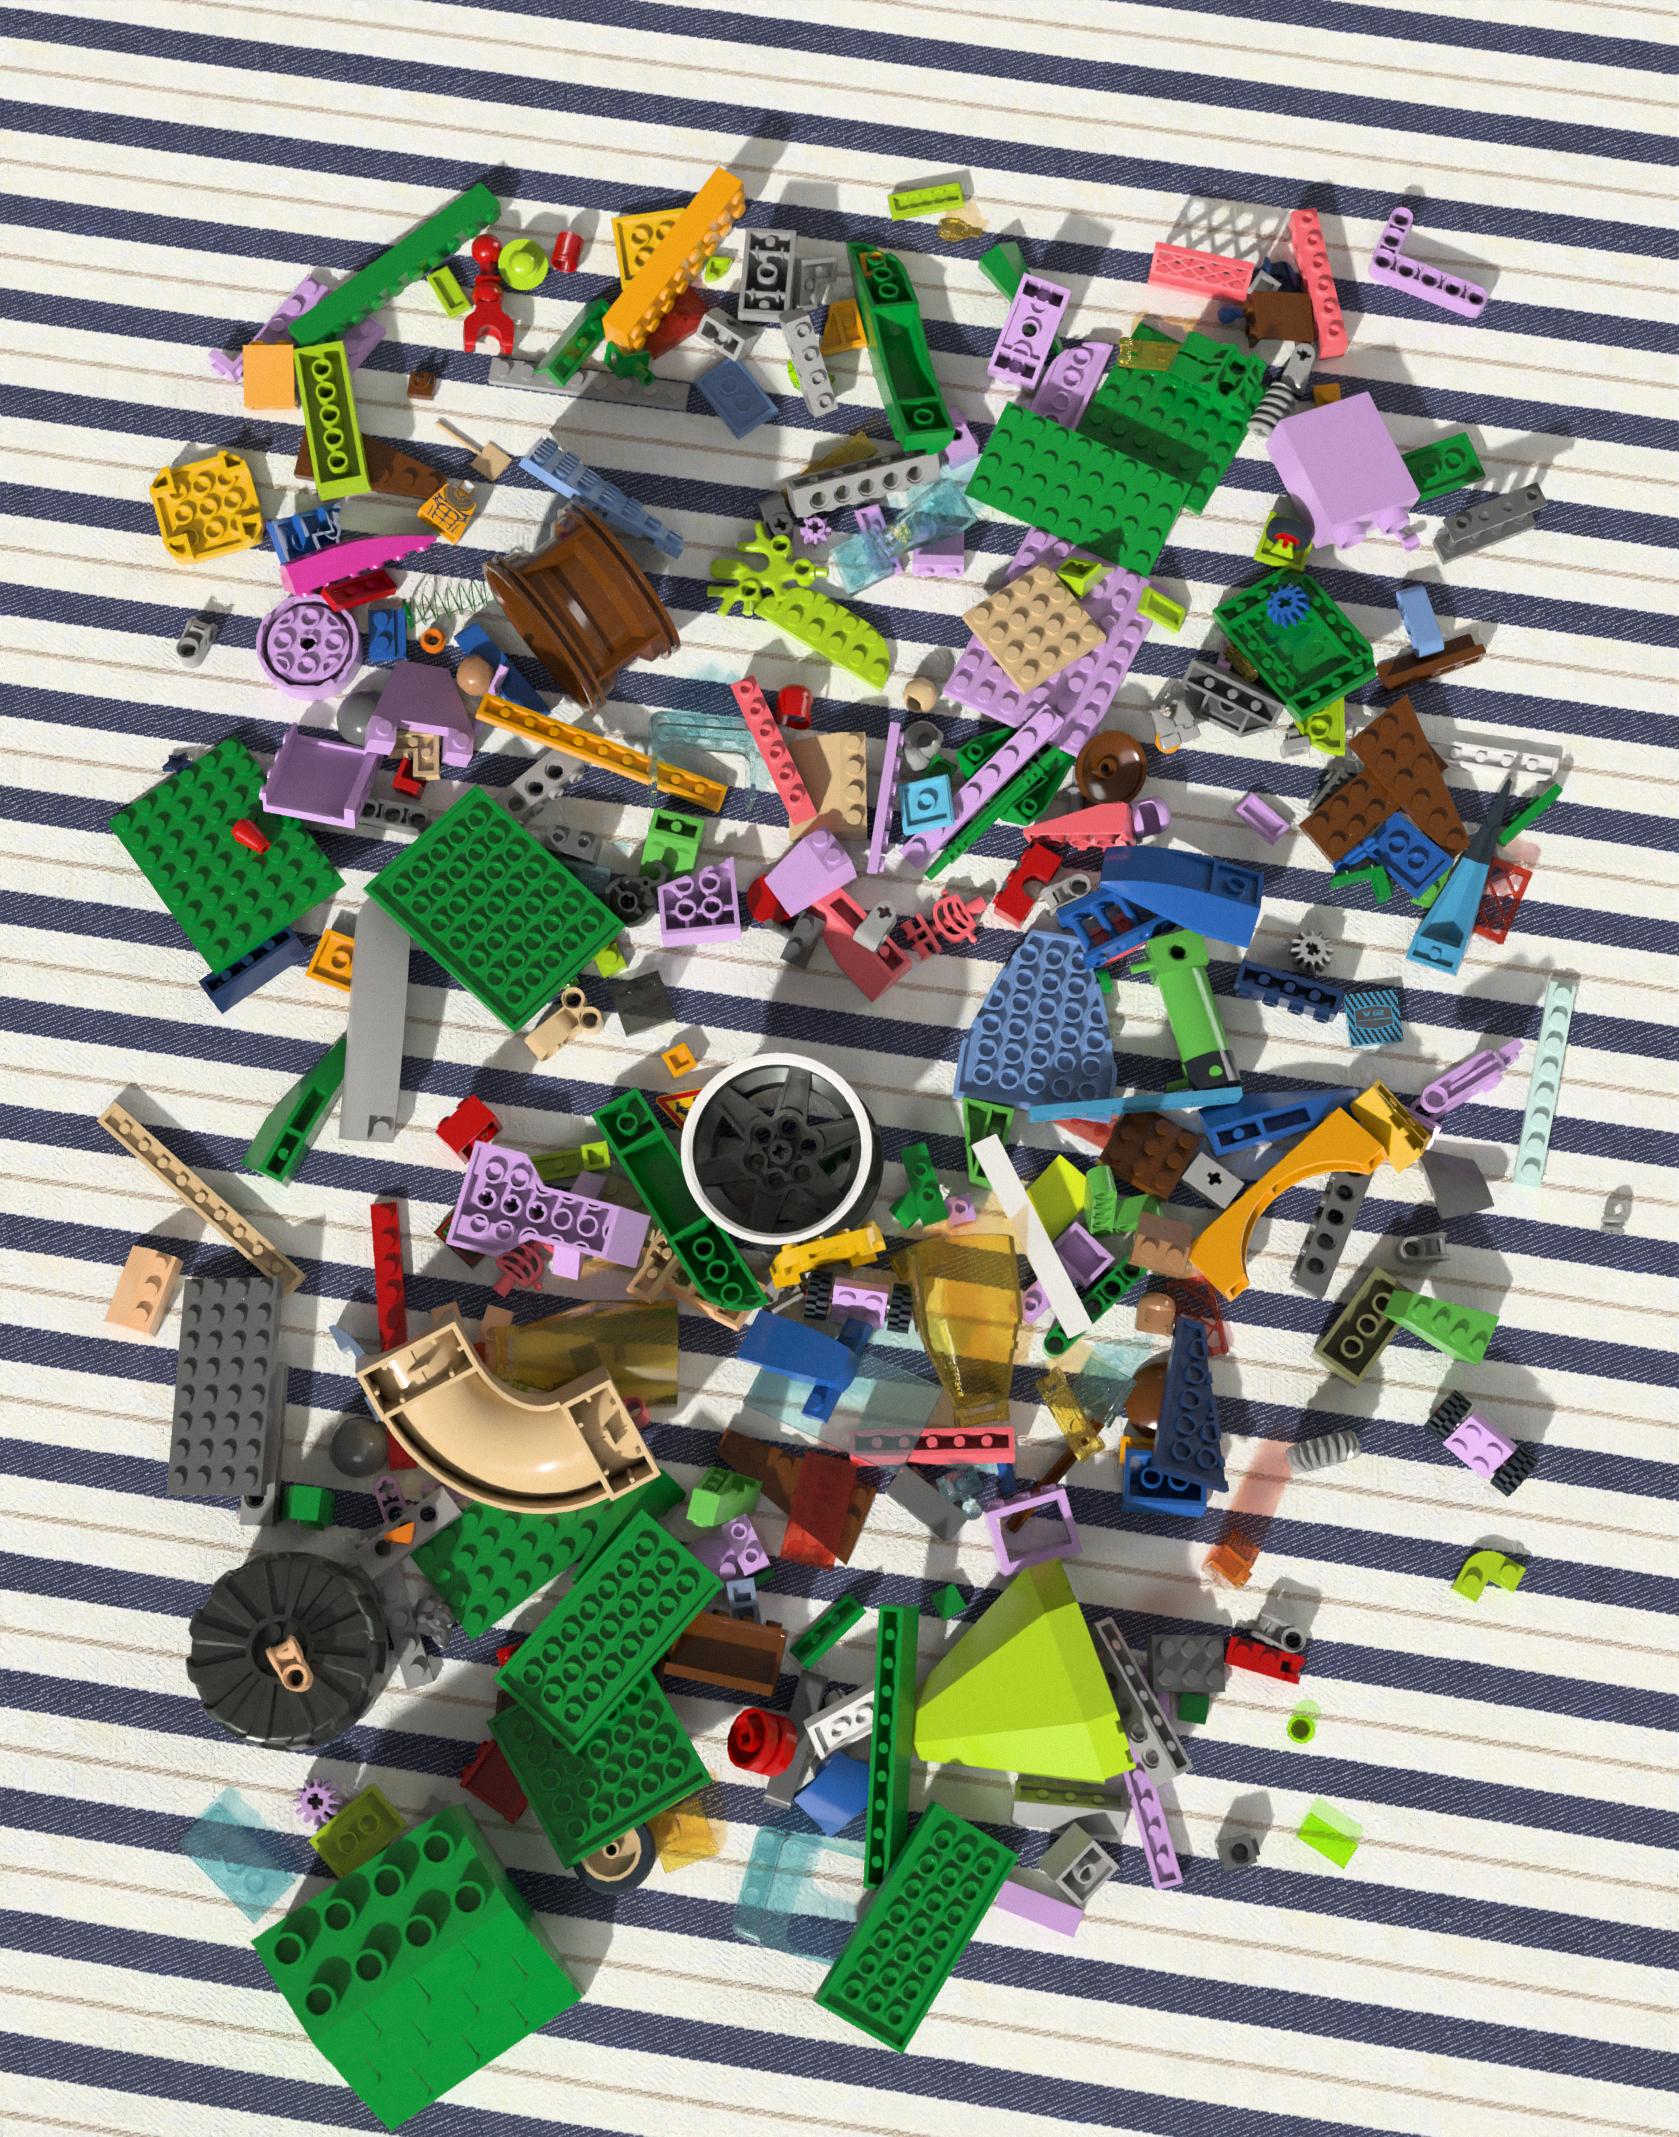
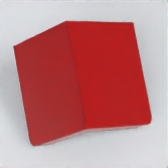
M403 757L392 785L397 793L421 800L428 780L414 781L413 765L408 758Z

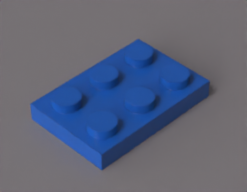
M1397 812L1373 834L1380 846L1373 852H1369V855L1366 856L1375 865H1383L1385 873L1417 900L1454 864L1453 858Z

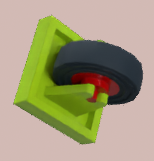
M1270 511L1253 559L1281 569L1289 566L1293 572L1302 575L1313 544L1312 531L1303 521Z

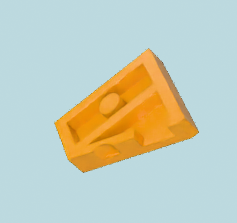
M855 298L831 303L822 345L820 346L822 357L867 347V340Z

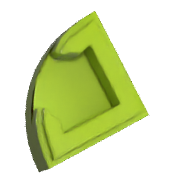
M707 256L705 282H714L723 278L731 268L732 258Z

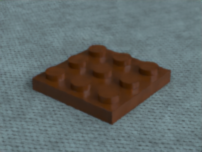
M1155 1111L1128 1113L1122 1117L1098 1157L1096 1164L1099 1166H1110L1112 1173L1166 1203L1203 1138Z

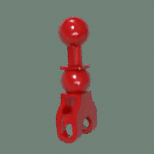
M491 234L479 235L471 246L472 256L480 264V275L475 277V287L472 292L473 302L476 305L475 310L464 320L463 348L464 352L474 353L477 340L482 336L488 335L499 341L502 354H512L514 323L502 311L501 304L504 295L500 286L501 277L495 276V264L498 263L503 246L500 240Z

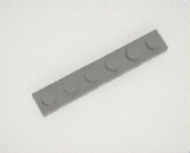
M381 1525L360 1532L361 1539L369 1537L371 1540L379 1534L377 1529ZM384 1541L377 1546V1554L380 1556H386L391 1551V1544ZM397 1564L377 1579L375 1585L389 1624V1632L404 1682L409 1691L435 1682L421 1634L415 1631L417 1623L413 1620L414 1610L400 1564Z

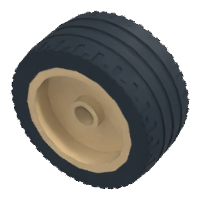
M645 1822L574 1865L573 1869L578 1878L592 1890L610 1895L629 1892L642 1884L653 1868L656 1857V1844L653 1833ZM610 1845H615L617 1848V1852L613 1856L607 1853Z

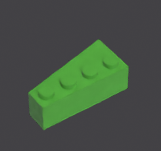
M1393 1290L1383 1315L1453 1359L1475 1365L1480 1364L1500 1318L1497 1315L1424 1295Z

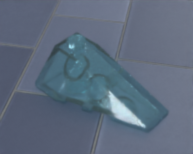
M950 477L937 481L876 534L873 539L886 558L889 559L960 535L979 519Z

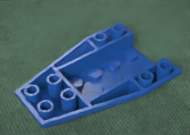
M1151 846L1106 847L1104 852L1099 886L1197 934L1248 949L1261 908L1264 873L1175 849Z

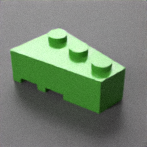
M710 1466L694 1487L686 1519L692 1520L695 1525L700 1527H713L733 1520L745 1513L747 1515L755 1512L763 1481Z

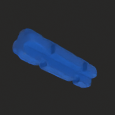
M1373 835L1368 836L1363 840V844H1358L1346 853L1343 859H1338L1332 865L1337 873L1349 870V867L1356 865L1368 856L1369 852H1373L1380 846L1378 840Z
M997 1463L999 1479H1002L1000 1483L1001 1492L1003 1494L1016 1492V1480L1012 1478L1015 1477L1013 1463Z

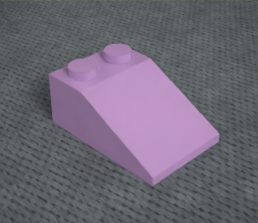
M824 825L803 838L764 880L789 916L792 917L852 881L857 875L852 860L827 826Z

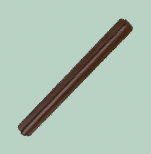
M1104 1403L1030 1494L1040 1492L1041 1486L1052 1483L1057 1485L1114 1416L1117 1410L1111 1404ZM1038 1506L1013 1513L1005 1523V1527L1012 1533H1017Z

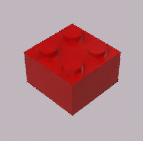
M474 1094L470 1098H464L457 1105V1111L450 1117L446 1116L437 1125L438 1129L435 1131L441 1141L465 1165L470 1161L476 1140L489 1143L503 1129L497 1117Z

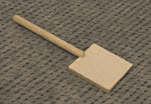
M436 422L437 427L478 455L470 466L493 483L511 463L512 459L492 444L488 443L482 451H479L445 425Z

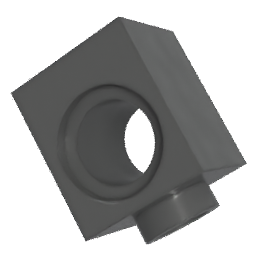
M1243 1834L1215 1842L1221 1868L1224 1871L1258 1863L1256 1856L1260 1855L1259 1846L1256 1838L1251 1839L1250 1834ZM1238 1843L1243 1844L1246 1849L1245 1856L1240 1860H1236L1232 1855V1848Z

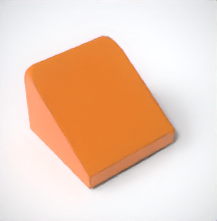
M408 1523L384 1534L385 1541L412 1545L414 1543L416 1523Z

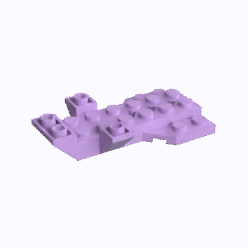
M476 1140L446 1244L499 1258L530 1239L554 1246L552 1273L579 1281L586 1255L637 1269L652 1217L621 1206L602 1202L608 1177L582 1171L570 1193L545 1186L528 1154ZM489 1193H491V1197L494 1200L492 1204L489 1203V1206H487L483 1198L484 1196L489 1197ZM514 1200H517L516 1203L519 1205V1208L512 1213L508 1205L510 1202L514 1204ZM539 1207H542L544 1215L537 1220L533 1212L535 1209L539 1210Z

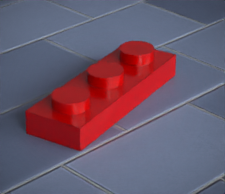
M380 570L323 587L320 595L334 612H338L394 595L398 586L384 570Z

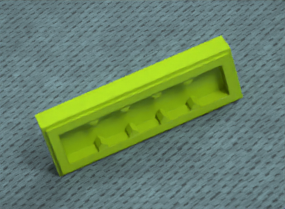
M960 182L887 195L892 221L965 208Z

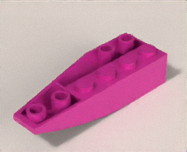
M400 533L374 535L328 545L281 563L282 586L286 592L296 596L299 595L300 598L313 594L315 588L337 584V580L343 577L352 579L360 576V571L366 568L375 570L383 567L384 561L389 559L397 561L408 556L407 552L416 549V552L429 549L431 547L430 543L437 540L435 536L429 534Z

